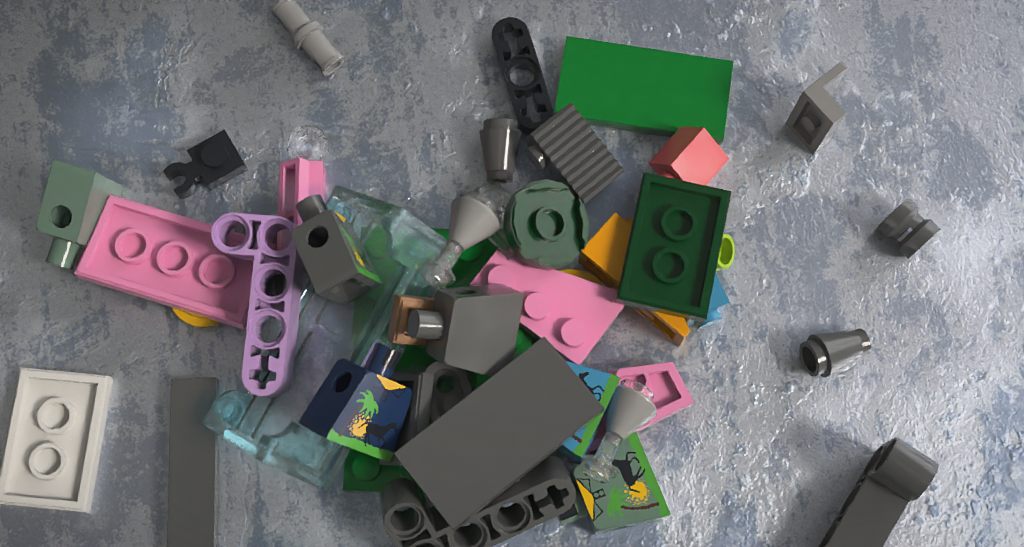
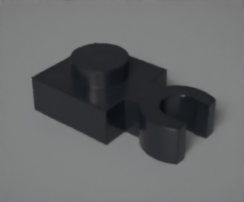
M223 130L188 149L187 152L192 161L186 164L181 162L170 164L163 172L169 181L178 176L186 177L185 182L181 186L173 189L179 199H185L194 194L198 184L203 181L211 191L248 169L227 132Z

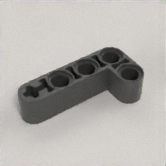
M897 437L882 444L866 465L818 547H883L908 502L918 499L925 492L934 479L939 464Z
M549 455L520 478V482L514 483L465 522L471 523L470 525L459 527L455 531L452 530L435 506L430 507L422 490L414 481L406 478L391 480L383 487L380 493L383 524L394 547H492L565 513L572 507L576 499L575 487L566 465L560 458L554 455ZM510 502H513V503H514V504H512L511 506L502 507L503 505H505V504H507V503H510ZM400 507H410L404 511H396ZM422 543H428L427 545H424V546H417V545L422 544Z

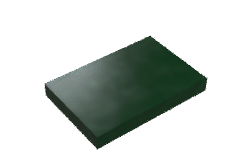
M643 172L615 303L705 322L731 191Z

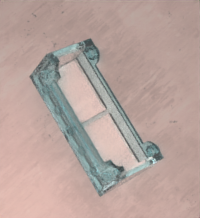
M339 185L335 186L325 205L328 210L332 209L349 220L383 285L343 306L317 295L311 280H309L301 294L293 379L290 388L281 396L273 398L257 396L248 390L246 394L239 390H228L216 398L202 422V425L259 461L328 492L351 448L325 439L299 424L301 416L337 360L345 358L365 367L376 342L403 354L408 344H397L387 340L394 295L433 298L458 253L457 250L449 245L447 239L404 208ZM269 351L267 357L279 358L280 352ZM269 369L266 372H260L259 381H264L266 384L268 381H275L276 372Z

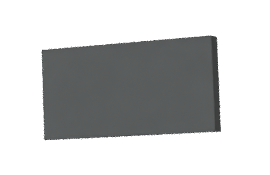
M544 336L394 454L448 525L455 531L602 414L605 408Z

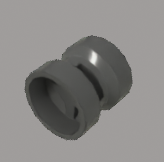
M907 198L877 227L885 237H893L899 243V251L908 259L940 230L931 219H924L918 213V206L910 198ZM911 227L913 230L909 233L907 230Z

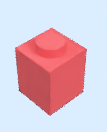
M681 126L648 164L659 176L706 186L729 158L704 127Z

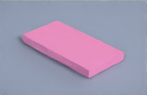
M108 195L74 272L79 279L246 330L254 261L233 258L215 247L211 239L213 225L118 196ZM231 231L228 236L230 247H237L242 244L246 235ZM272 243L274 250L277 251L276 245Z

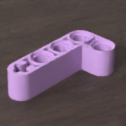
M225 213L218 217L211 229V239L215 247L233 258L254 261L242 365V382L245 388L254 395L268 398L279 397L290 388L293 379L304 264L293 238L288 247L280 251L274 250L272 241L277 232L285 229L291 232L297 226L281 216ZM237 226H244L246 229L245 240L237 247H230L228 243L229 233ZM277 274H284L287 280L286 289L282 294L271 297L268 292L269 280ZM278 319L282 325L281 335L276 341L268 343L263 337V328L268 321ZM261 349L280 352L279 358L260 355ZM268 369L276 372L275 381H268L267 384L264 381H259L260 372H266Z

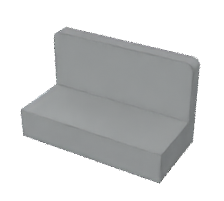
M843 61L839 62L802 92L785 123L813 155L826 146L847 114L831 97L848 69Z

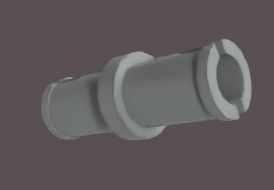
M279 0L273 6L271 14L291 34L294 46L298 50H304L321 69L324 76L331 75L343 65L345 57L338 52L323 34V26L318 21H312L295 0Z

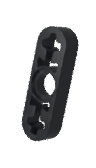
M507 17L498 21L492 29V48L513 118L518 121V129L523 134L529 135L553 116V106L527 25L518 18ZM511 32L512 36L517 38L518 55L512 58L509 43L504 41V34ZM521 67L527 68L534 74V79L528 85H516L510 79V74L513 70ZM532 95L535 110L541 113L539 122H533L531 117H525L527 115L526 98Z

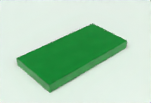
M566 36L554 115L567 104L572 103L589 125L672 137L681 126L704 127L716 143L721 145L724 140L734 61Z

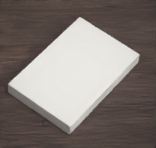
M20 367L0 468V505L90 513L113 384L112 377Z

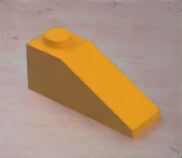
M615 212L590 239L585 249H581L578 263L597 277L606 287L618 291L633 219L626 217L624 220ZM630 306L678 347L684 342L690 332L685 318Z

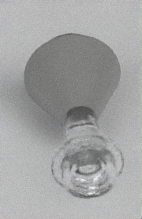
M471 192L466 197H457L452 201L448 242L436 260L425 259L422 263L423 271L421 277L427 284L436 289L452 285L456 278L451 269L462 252L498 232V208L489 198L482 194Z
M623 379L617 385L606 408V433L595 455L587 454L582 458V463L584 464L582 472L591 480L607 484L610 478H615L618 471L612 465V462L623 440L656 416L657 409L652 402L654 394L642 383Z

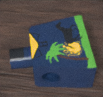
M376 342L365 367L345 358L337 360L301 416L299 424L325 439L390 462L412 398L410 388L390 379L402 353Z

